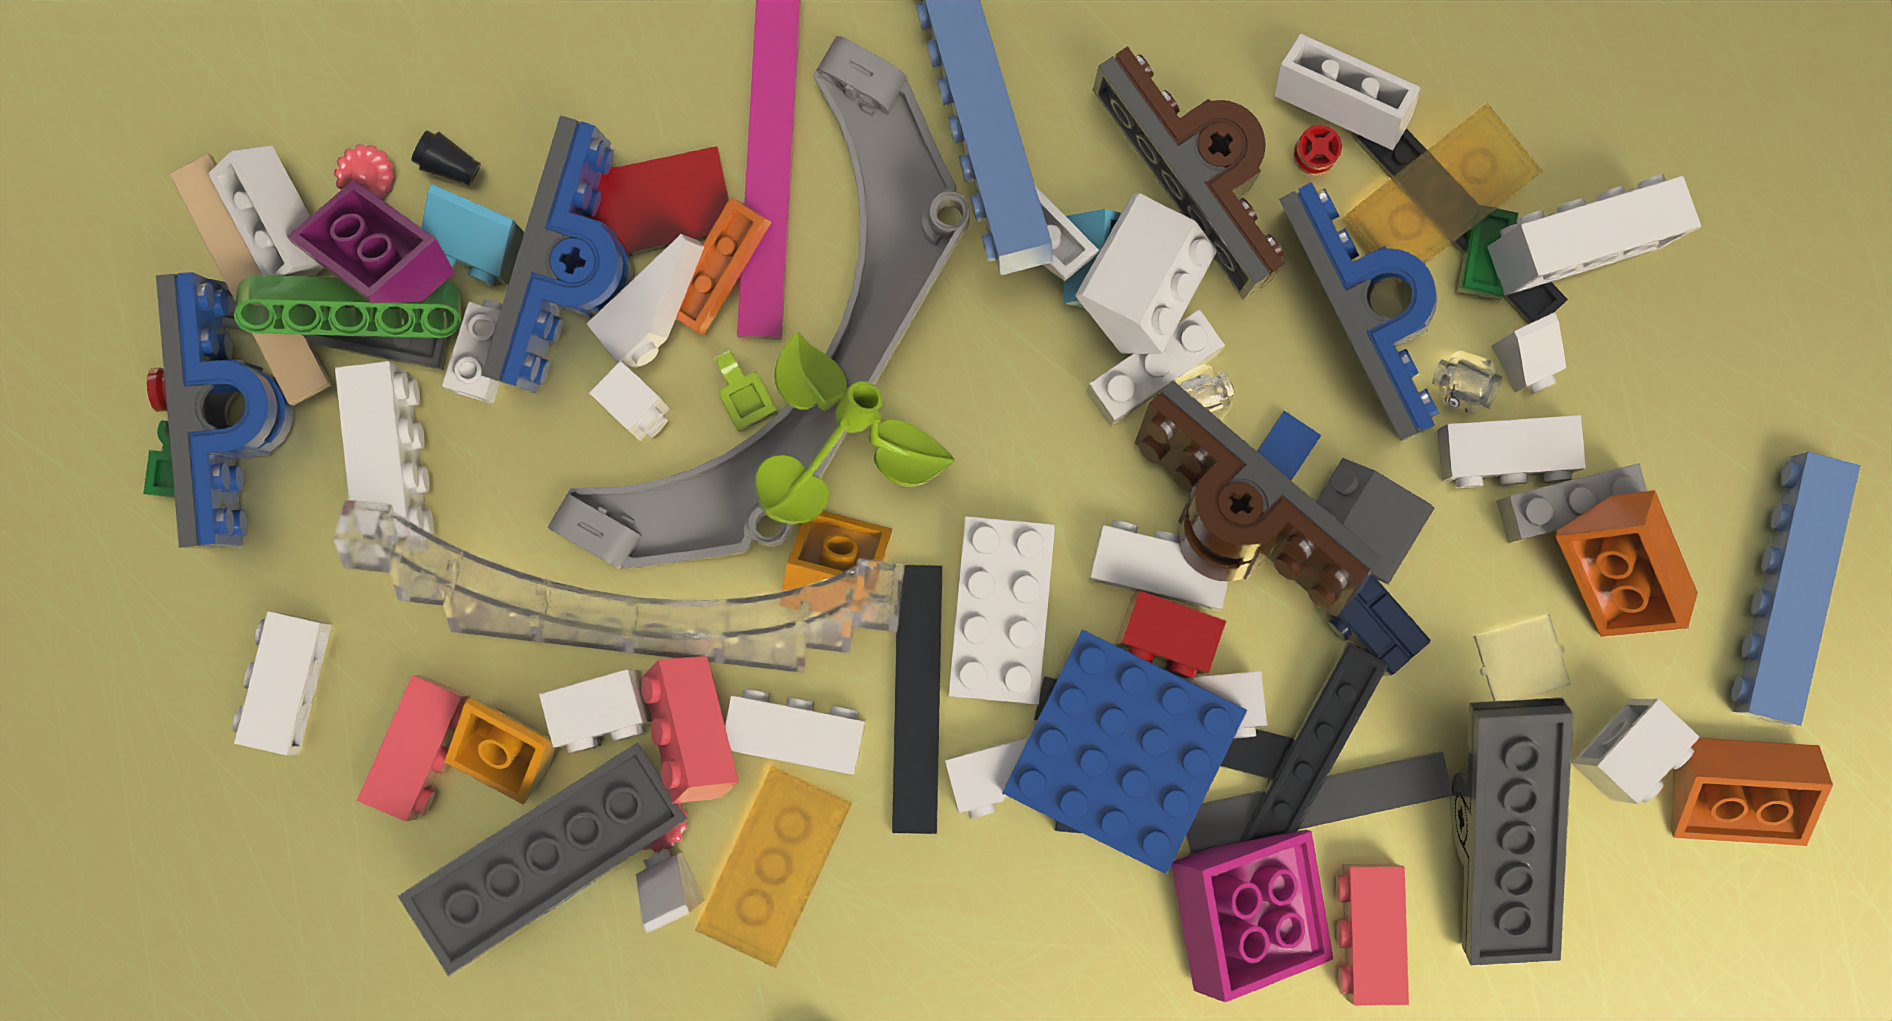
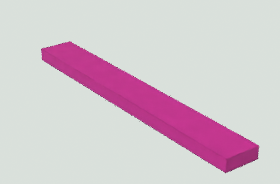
M756 0L744 204L772 223L740 275L738 338L782 340L801 0Z

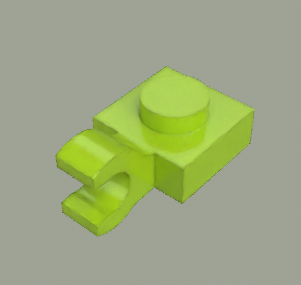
M731 350L715 357L728 383V386L717 392L738 431L777 412L757 371L744 377Z

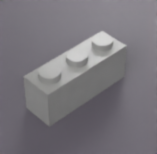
M1640 463L1511 495L1497 500V505L1507 541L1511 543L1557 531L1610 496L1647 491Z

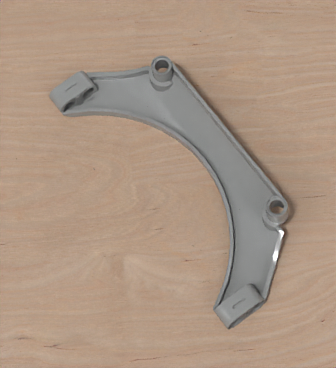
M836 36L813 76L842 132L852 161L858 189L860 232L854 281L841 324L826 352V355L833 359L844 372L847 381L846 388H849L858 381H865L875 386L957 242L967 231L970 221V208L966 198L960 193H956L957 186L930 133L910 84L906 80V75L893 64L846 38ZM945 207H954L961 212L962 218L954 225H946L938 219L937 215ZM788 403L779 414L757 433L730 451L694 469L664 479L625 487L570 488L547 528L609 564L626 570L744 553L748 551L753 540L767 547H778L788 540L794 524L782 523L781 531L774 537L767 538L761 536L758 525L762 517L767 514L765 511H762L755 491L756 472L767 458L776 455L791 456L800 461L804 468L807 469L838 426L835 414L838 405L823 411L817 404L810 409L800 410ZM845 431L813 476L819 479L822 478L848 432Z

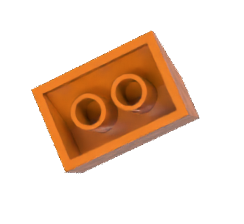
M1655 490L1610 496L1557 530L1556 538L1600 637L1687 629L1689 627L1698 592Z
M1699 738L1691 746L1694 750L1691 758L1680 768L1673 769L1671 823L1673 838L1807 846L1833 787L1819 745Z

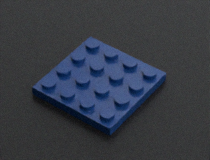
M1082 629L1002 794L1167 875L1245 717L1247 709Z

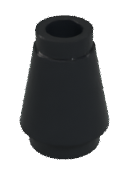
M428 130L420 138L411 158L412 162L420 165V171L458 183H464L467 186L473 183L481 167L480 162L474 160L472 156L441 132L434 134Z

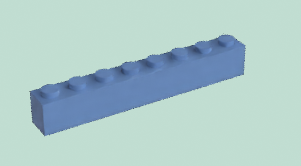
M921 0L922 3L916 4V11L921 30L930 29L933 39L926 42L932 68L940 66L943 78L937 79L943 106L951 104L954 116L948 117L954 144L962 142L966 154L959 156L965 183L974 182L977 193L970 195L974 216L977 222L985 220L988 234L981 235L988 262L996 260L1000 276L1053 262L1051 237L980 0Z

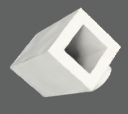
M484 299L482 305L468 302L442 387L455 394L494 404L500 382L481 376L502 303Z

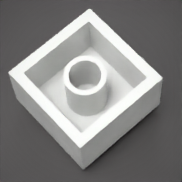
M627 669L539 694L553 748L566 746L568 754L601 746L600 737L609 734L612 741L644 734L643 725L651 723L652 720L648 704L644 702L641 695L642 676L640 670Z
M1630 699L1572 764L1610 800L1639 804L1641 801L1646 803L1654 798L1662 789L1663 783L1660 780L1671 768L1674 770L1680 768L1691 758L1694 753L1691 746L1700 737L1660 699Z

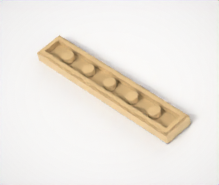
M208 153L169 173L236 302L238 284L242 279L252 275H262L208 175L217 165L214 157ZM254 302V303H250V304H252V305H257V306L262 305V304H260V303H255V302ZM252 333L288 404L294 406L332 386L306 335Z

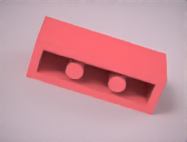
M699 656L657 660L642 676L641 695L649 707L652 720L651 737L653 743L659 749L662 762L661 779L664 787L669 791L671 804L721 798L739 781L708 657Z
M412 675L357 801L405 822L417 820L419 814L424 816L435 796V791L431 790L437 773L443 774L449 765L444 762L449 745L454 736L464 704L471 696L427 677Z
M1396 863L1342 864L1343 875L1336 876L1337 901L1343 902L1344 920H1338L1337 922L1339 948H1345V966H1339L1338 970L1340 993L1346 994V1000L1354 1006L1409 1005L1405 867Z

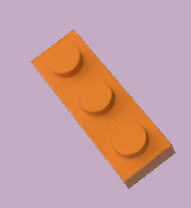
M730 197L703 243V252L676 316L677 320L695 332L705 335L772 223L770 220L739 200Z

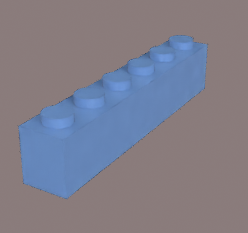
M1812 452L1792 456L1791 461L1789 460L1785 464L1780 480L1781 485L1784 486L1781 503L1776 505L1771 517V528L1775 529L1771 546L1766 548L1761 561V570L1765 572L1761 589L1756 591L1751 605V612L1755 615L1752 631L1747 633L1742 644L1741 655L1745 658L1742 674L1735 679L1732 687L1731 697L1735 701L1733 712L1781 725L1802 726L1860 465Z

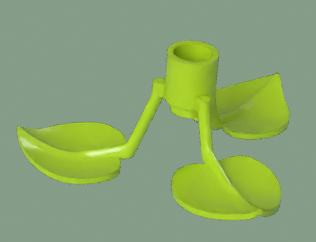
M799 332L795 333L785 344L775 366L774 378L778 392L786 402L800 410L810 409L817 404L821 410L825 411L838 405L835 412L838 426L807 469L804 468L800 461L787 455L772 456L760 465L755 475L754 486L761 509L766 512L767 516L786 524H801L815 519L822 513L829 501L830 490L824 481L813 476V474L845 431L848 433L861 432L870 425V443L878 447L874 454V462L877 468L887 479L901 486L915 487L922 485L952 465L955 460L953 456L935 439L916 426L898 419L884 420L878 426L882 415L877 412L883 404V397L878 388L873 384L858 381L849 388H846V377L839 365L828 355L812 346Z

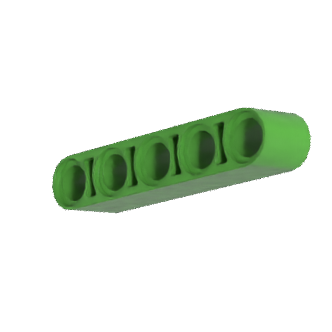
M252 275L242 279L238 284L234 318L241 329L258 334L444 338L455 334L460 328L461 296L460 291L455 285L445 281L422 302L372 304L337 277ZM254 302H255V303H260V304H262V305L257 306V305H252V304H250V303H254ZM297 304H306V305H309V306H308V307H302V306H298ZM351 305L355 306V308H346L343 306ZM396 306L401 307V309H390L389 307ZM435 308H446L447 310L439 311L435 310Z

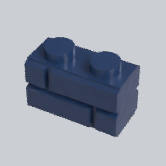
M1369 577L1359 594L1337 617L1329 610H1326L1332 616L1327 621L1329 626L1343 641L1351 638L1359 648L1389 664L1383 676L1395 674L1431 641L1385 587L1372 577Z

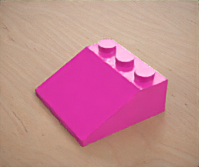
M1301 830L1294 833L1208 848L1173 861L1171 865L1195 992L1226 1003L1333 960L1312 831Z

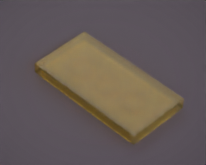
M1486 103L1349 211L1345 217L1373 252L1386 246L1387 249H1399L1409 252L1426 264L1537 178L1543 171L1492 107ZM1395 279L1399 284L1403 282L1400 279Z
M771 766L695 931L777 968L853 803Z

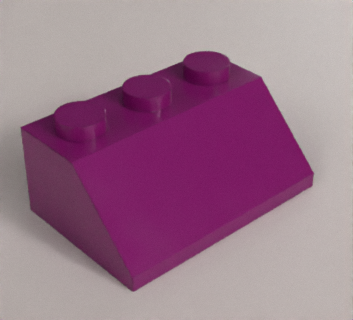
M355 180L351 181L287 236L291 243L372 304L422 302L455 273L435 237Z

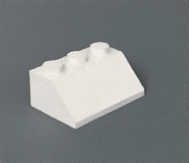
M1133 193L1075 296L1120 353L1162 354L1217 250L1196 221L1140 193Z

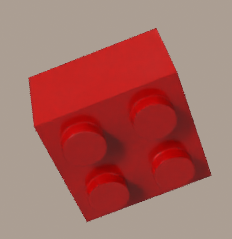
M1138 591L1130 599L1115 645L1125 648L1131 654L1152 663L1153 658L1167 663L1165 669L1180 677L1195 679L1196 673H1209L1226 620L1143 591Z

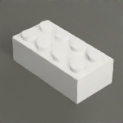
M1664 174L1657 175L1637 184L1638 188L1626 192L1624 186L1599 194L1597 196L1598 200L1586 204L1584 199L1581 198L1557 207L1558 212L1544 216L1543 211H1537L1516 220L1517 224L1500 230L1501 238L1487 246L1497 276L1500 278L1504 296L1661 249L1700 228L1701 224L1684 176L1666 181Z
M390 361L335 368L354 548L381 554L430 547L428 536L434 535V520L431 510H425L424 492H429V476L426 466L420 465L419 449L424 448L425 438L422 424L416 422L414 405H419L420 393L416 379H411V374Z
M965 516L949 696L1039 705L1055 525Z

